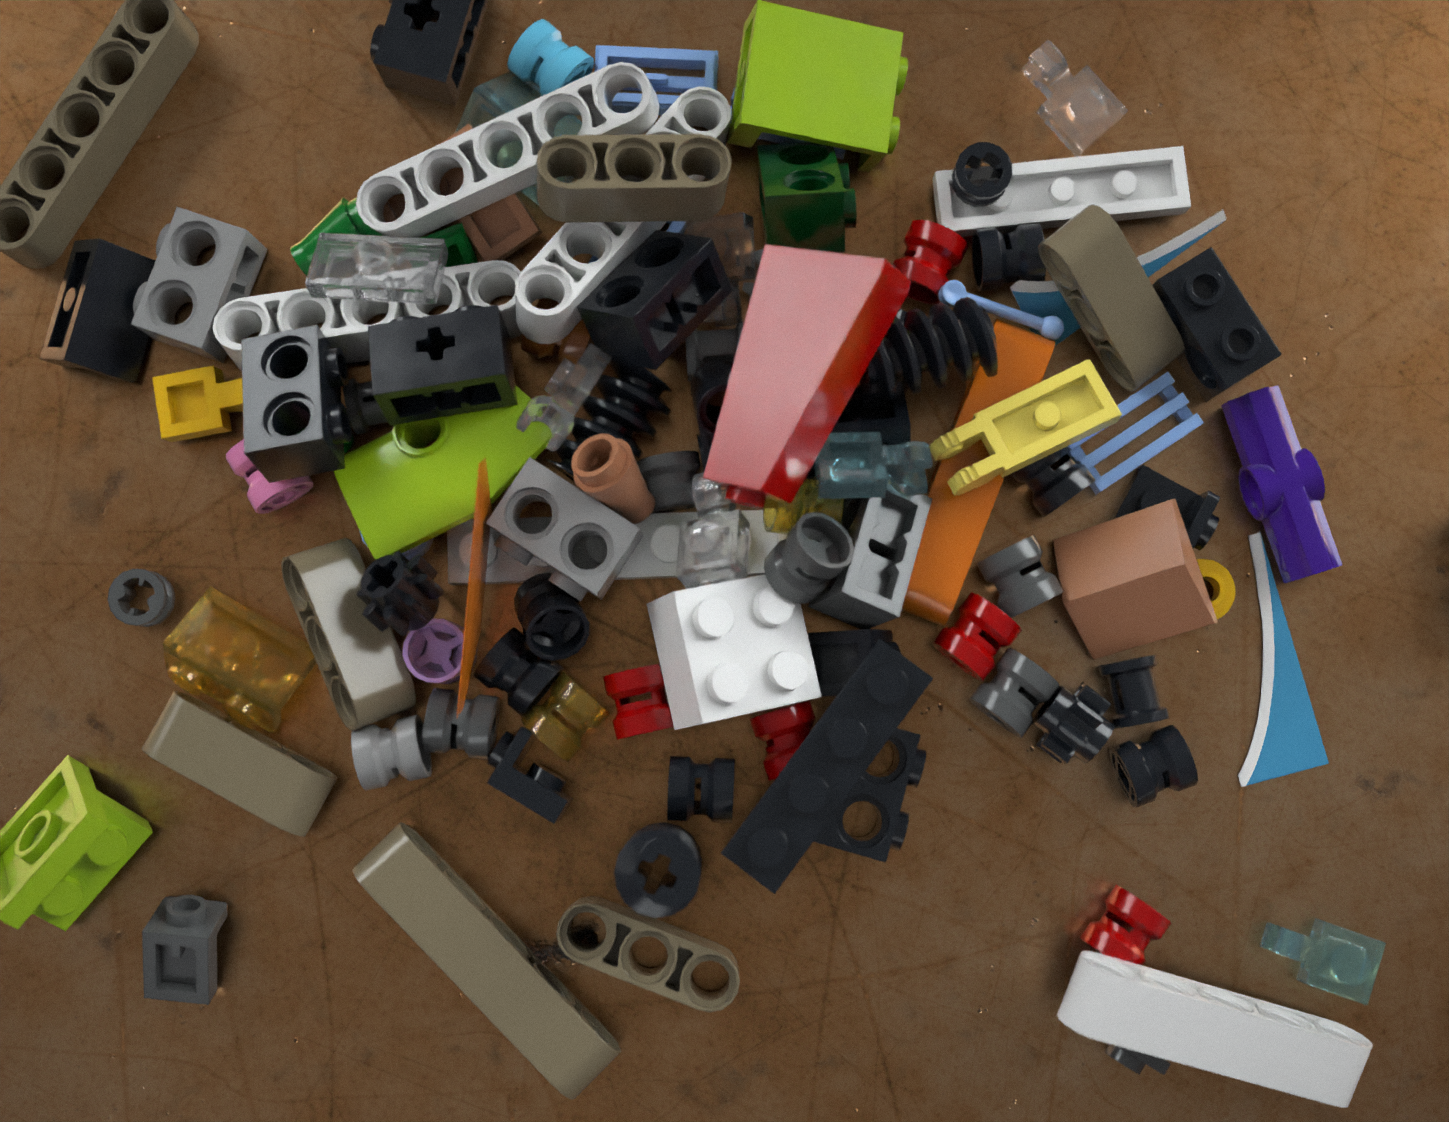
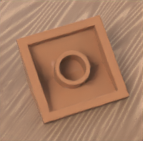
M1171 499L1053 540L1060 586L1064 591L1061 593L1063 604L1093 660L1218 622L1176 499Z

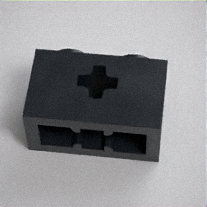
M389 0L391 7L385 25L379 24L376 27L370 47L371 60L385 86L456 106L488 0Z
M468 305L450 313L420 318L402 316L393 319L390 323L368 326L373 396L390 426L518 405L511 340L498 305L487 307Z

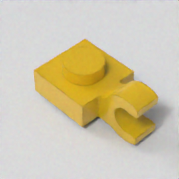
M214 365L152 377L161 439L171 443L232 431L229 413L243 412L242 378L224 382L223 370Z

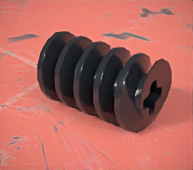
M968 297L956 301L953 310L944 303L935 304L930 308L928 317L917 308L911 309L906 312L903 324L895 316L859 381L866 399L870 400L873 384L880 385L888 400L895 399L897 379L900 378L905 379L913 395L918 394L922 390L923 373L927 372L930 373L938 389L945 388L947 386L948 368L953 366L963 383L970 382L972 380L973 362L975 361L980 362L988 378L996 376L998 352L991 319L984 307L978 306L973 299Z
M610 360V366L619 378L604 374L597 377L595 385L605 399L590 395L583 397L581 406L590 420L575 416L570 417L566 424L576 441L555 438L552 442V447L562 461L561 463L546 459V461L574 481V472L571 467L573 454L585 440L597 434H610L615 438L626 441L630 445L634 457L640 458L643 452L632 438L634 434L639 433L655 437L658 433L647 418L649 412L667 417L672 412L661 397L664 391L672 392L665 382L643 367Z
M667 822L648 824L635 832L618 854L614 869L616 889L624 903L638 914L652 918L672 916L686 908L697 893L703 864L700 847L689 832L679 825ZM659 854L666 855L671 859L669 871L672 874L666 873L661 881L653 880L649 877L652 866L647 862L653 863Z

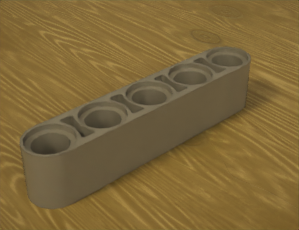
M125 0L1 184L0 251L19 264L31 269H42L52 265L62 255L194 56L199 45V34L195 25L174 0ZM167 22L160 31L154 33L159 25ZM133 72L132 76L127 80V82L120 85L122 79L127 74ZM99 123L97 129L92 134L86 136L88 130L93 125ZM64 174L62 181L52 188L54 181ZM29 225L27 234L18 240L20 232Z
M399 822L353 868L352 871L355 878L367 893L549 1083L565 1097L574 1100L621 1053L619 1044L605 1026L410 826Z

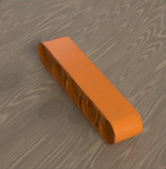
M996 318L993 322L998 352L997 375L988 378L980 362H976L972 372V380L968 382L949 432L972 421L975 413L1042 382L1054 350L1055 341ZM981 439L949 459L937 461L925 492L926 496L932 498L902 611L942 627L947 623L956 604L1004 477L1002 478L999 474L988 483L959 496H954L947 481L957 471L964 467L972 466L990 456Z

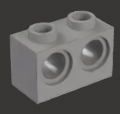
M176 207L171 223L165 225L158 236L156 243L157 258L149 279L139 287L133 303L135 315L131 325L157 341L224 363L227 353L215 338L213 331L214 317L219 309L229 301L250 296L267 248L246 229ZM216 244L215 253L211 260L206 264L197 266V258L200 252L205 247ZM193 302V309L189 318L183 323L175 325L174 320L177 310L183 304Z
M529 457L486 522L488 526L500 534L494 543L496 547L525 566L528 565L533 556L554 569L548 581L579 601H582L587 592L602 600L643 538V533L639 527L531 457ZM533 502L549 504L552 509V519L548 527L536 534L523 532L519 525V517L522 510ZM589 536L603 539L607 544V556L604 562L591 570L576 567L573 561L575 545L581 539Z

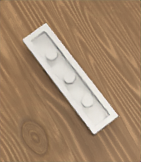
M1183 146L1012 163V177L1004 194L996 203L986 207H973L964 203L956 196L952 187L951 176L954 169L935 171L932 179L937 223L953 230L961 237L972 236L975 229L995 227L1001 233L1013 232L1017 226L1039 223L1042 229L1062 227L1092 204L1104 209L1115 221L1185 214L1191 207ZM982 166L978 169L965 168V171H973L970 182L977 187H981L986 180L992 181L995 184L998 183V179L990 178L994 170L991 166Z

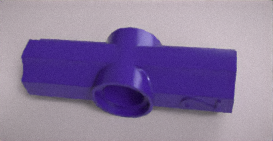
M1279 385L1249 392L1221 405L1243 466L1239 470V486L1242 498L1250 514L1256 520L1262 521L1283 582H1292L1342 566V561L1320 503L1325 495L1322 471L1313 454L1308 449L1300 447Z

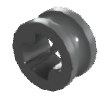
M134 568L122 572L114 579L109 588L108 603L110 611L114 616L125 624L152 627L161 624L170 616L175 604V593L172 584L166 577L157 572ZM138 583L142 587L154 588L155 594L147 599L150 610L146 613L142 609L130 608L129 602L137 597L134 586Z

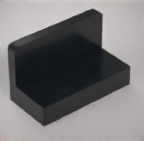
M100 238L74 241L39 359L62 367L85 368L124 382H135L138 378L150 336L131 325L135 315L133 303L139 287L148 281L156 260Z

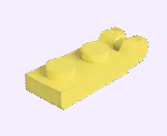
M1087 359L975 413L972 421L940 436L928 448L935 461H940L959 454L980 439L983 442L990 456L972 466L962 468L947 481L954 496H959L988 483L999 474L1003 478L1117 423L1122 414L1090 359Z

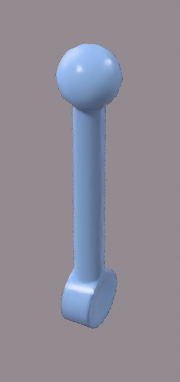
M958 280L948 281L939 290L938 297L940 302L948 305L950 308H953L959 299L968 297L973 299L978 306L984 307L987 313L1039 330L1041 336L1056 340L1061 337L1064 331V324L1057 316L1041 318L968 293L963 283Z

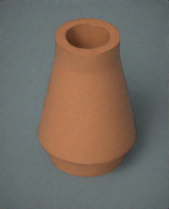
M597 434L585 440L576 449L572 457L571 467L574 472L575 484L579 489L633 524L640 523L650 516L655 507V498L648 490L632 449L626 441L615 438L610 434Z

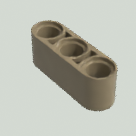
M702 134L557 136L545 142L538 151L536 161L537 199L540 208L547 216L556 221L567 223L706 220L716 215L724 205L732 160L729 150L721 141L712 136ZM629 175L639 176L644 181L629 182L622 177ZM701 175L710 179V181H694L688 176ZM571 176L578 179V181L563 183L557 181L556 178Z
M1094 204L1087 206L1039 244V256L1103 366L1123 388L1128 391H1135L1184 352V342L1122 230L1104 209Z
M343 538L283 557L281 571L287 593L336 711L348 729L356 730L413 708L416 703V693L410 672L406 667L391 627L389 626L388 629L381 632L362 615L368 605L357 596V592L361 590V579L366 568L356 546L348 538Z
M180 691L173 692L141 748L144 753L159 763L286 832L305 837L337 780V777L332 772L206 702Z
M596 896L579 898L568 907L558 922L556 936L558 945L563 953L573 961L706 1012L724 1009L732 1003L738 993L740 975L737 959L728 948L717 942L658 919L638 914L630 908ZM589 912L599 916L605 924V939L594 945L583 944L577 940L572 930V921L576 915ZM642 937H655L666 947L668 958L659 967L652 969L642 967L633 958L631 950L633 943ZM716 961L725 967L729 974V979L724 987L718 991L707 992L696 986L691 973L701 962Z

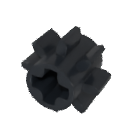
M396 551L394 555H385L376 559L365 570L361 579V590L357 592V596L368 605L362 615L381 632L391 626L401 636L406 635L407 631H414L424 627L435 616L439 606L438 597L444 594V590L434 581L438 572L420 554L413 557L410 561L400 551Z
M1061 685L1051 700L1043 703L1033 719V724L1044 732L1036 745L1059 763L1067 764L1073 755L1083 763L1089 762L1102 749L1114 730L1115 725L1102 716L1111 703L1088 685L1084 687L1078 686L1074 693Z

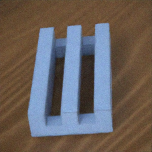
M596 45L594 72L619 62L631 63L641 68L705 70V78L667 76V74L645 73L655 92L684 93L688 89L695 87H709L717 91L719 51ZM632 87L622 89L630 91H641L638 88ZM617 93L613 98L611 108L617 113L631 112L640 103L642 94ZM657 94L660 106L658 115L662 116L680 95Z
M1166 372L1118 404L1117 407L1122 414L1121 419L1157 394L1165 402L1164 405L1088 455L1084 453L1080 445L1104 429L1069 445L1068 454L1076 464L1085 465L1095 478V481L1089 485L1095 495L1204 423L1198 413L1193 415L1186 404L1189 401L1184 393L1178 394L1172 384L1175 381L1169 372ZM1171 414L1174 415L1179 425L1100 476L1094 467L1096 464Z

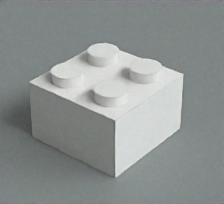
M765 574L674 591L647 603L674 730L822 697L801 604L789 601L779 595L767 581Z

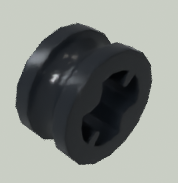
M977 142L968 146L959 155L951 175L952 187L956 196L964 203L973 207H986L996 203L1004 194L1012 177V162L1008 154L1000 146L990 142ZM983 162L989 164L994 169L990 178L998 179V183L995 184L992 181L986 180L981 187H977L970 182L973 171H965V168L969 166L973 169H978Z

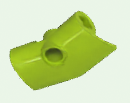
M516 386L518 405L394 425L393 431L345 454V469L333 472L371 554L375 559H378L385 555H394L396 551L404 553L474 518L479 463L486 458L492 504L513 483L529 457L535 460L559 435L561 429L558 423ZM437 439L435 443L425 448V446L428 443H430L432 440Z

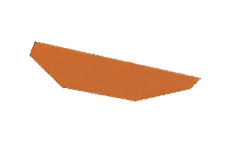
M486 458L479 463L456 718H458L464 708L482 626L490 526L486 522L492 514Z

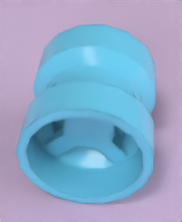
M540 19L529 26L519 37L508 57L507 67L520 80L524 82L533 81L538 85L542 97L591 74L594 67V58L578 46L569 47L562 41L561 31L547 20Z

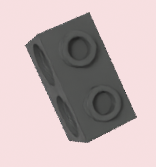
M878 473L842 492L835 520L845 528L851 537L854 546L853 559L838 576L830 579L827 587L815 600L809 603L808 607L861 630L870 629L900 617L932 498Z

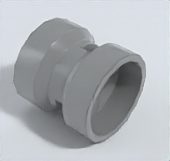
M419 715L397 719L392 730L389 728L381 729L375 724L352 730L351 748L358 780L365 791L386 787L390 780L397 778L399 774L408 781L431 777V752H425L423 749L424 724Z

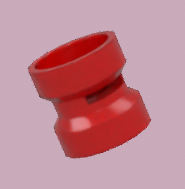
M914 220L903 240L907 248L904 253L905 257L895 259L892 265L911 280L908 298L934 306L941 303L938 297L939 290L949 281L947 275L951 269L961 264L969 246L966 240L959 234L943 225L928 220Z
M971 592L958 608L960 616L952 627L943 628L933 640L932 645L958 668L983 682L995 667L994 656L1001 647L1011 646L1022 630L1011 617L980 595Z
M660 663L603 676L606 694L615 700L617 714L613 719L616 740L674 727L664 691L665 685ZM651 693V699L633 703L629 702L631 697Z
M810 700L750 718L755 737L761 741H766L768 746L765 747L767 754L763 760L768 781L774 780L809 734V727H812L816 719Z
M1115 885L1105 900L1107 910L1099 921H1093L1088 924L1080 939L1100 954L1143 966L1146 962L1145 949L1151 941L1162 938L1171 922L1129 891ZM1124 923L1132 928L1130 932L1122 927Z

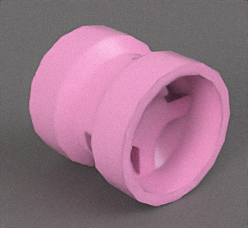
M244 439L226 453V460L234 474L244 477L249 486L247 498L258 514L280 509L299 499L313 487L314 483L310 476L269 483L244 454Z

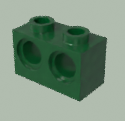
M812 142L757 145L759 204L765 244L845 253V228H856L857 222L856 195L854 188H850L848 163L837 162L834 147Z

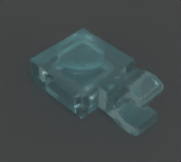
M880 432L830 433L814 462L819 499L886 497L887 484L904 495L915 496L928 492L925 469L932 468L933 463L929 444L912 441L901 445L882 446Z
M1316 918L1310 936L1267 922L1260 943L1262 948L1301 962L1296 980L1368 1005L1386 946L1385 942Z

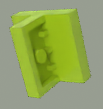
M69 755L64 758L0 830V921L17 930L33 914L66 932L153 833L148 820L98 791L89 767Z

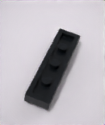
M879 639L729 840L721 854L775 894L931 683L933 677Z

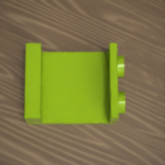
M757 0L744 24L727 143L751 148L762 132L860 152L858 170L870 172L887 154L891 155L893 153L899 136L900 119L893 116L895 95L901 93L908 71V59L901 57L903 32Z

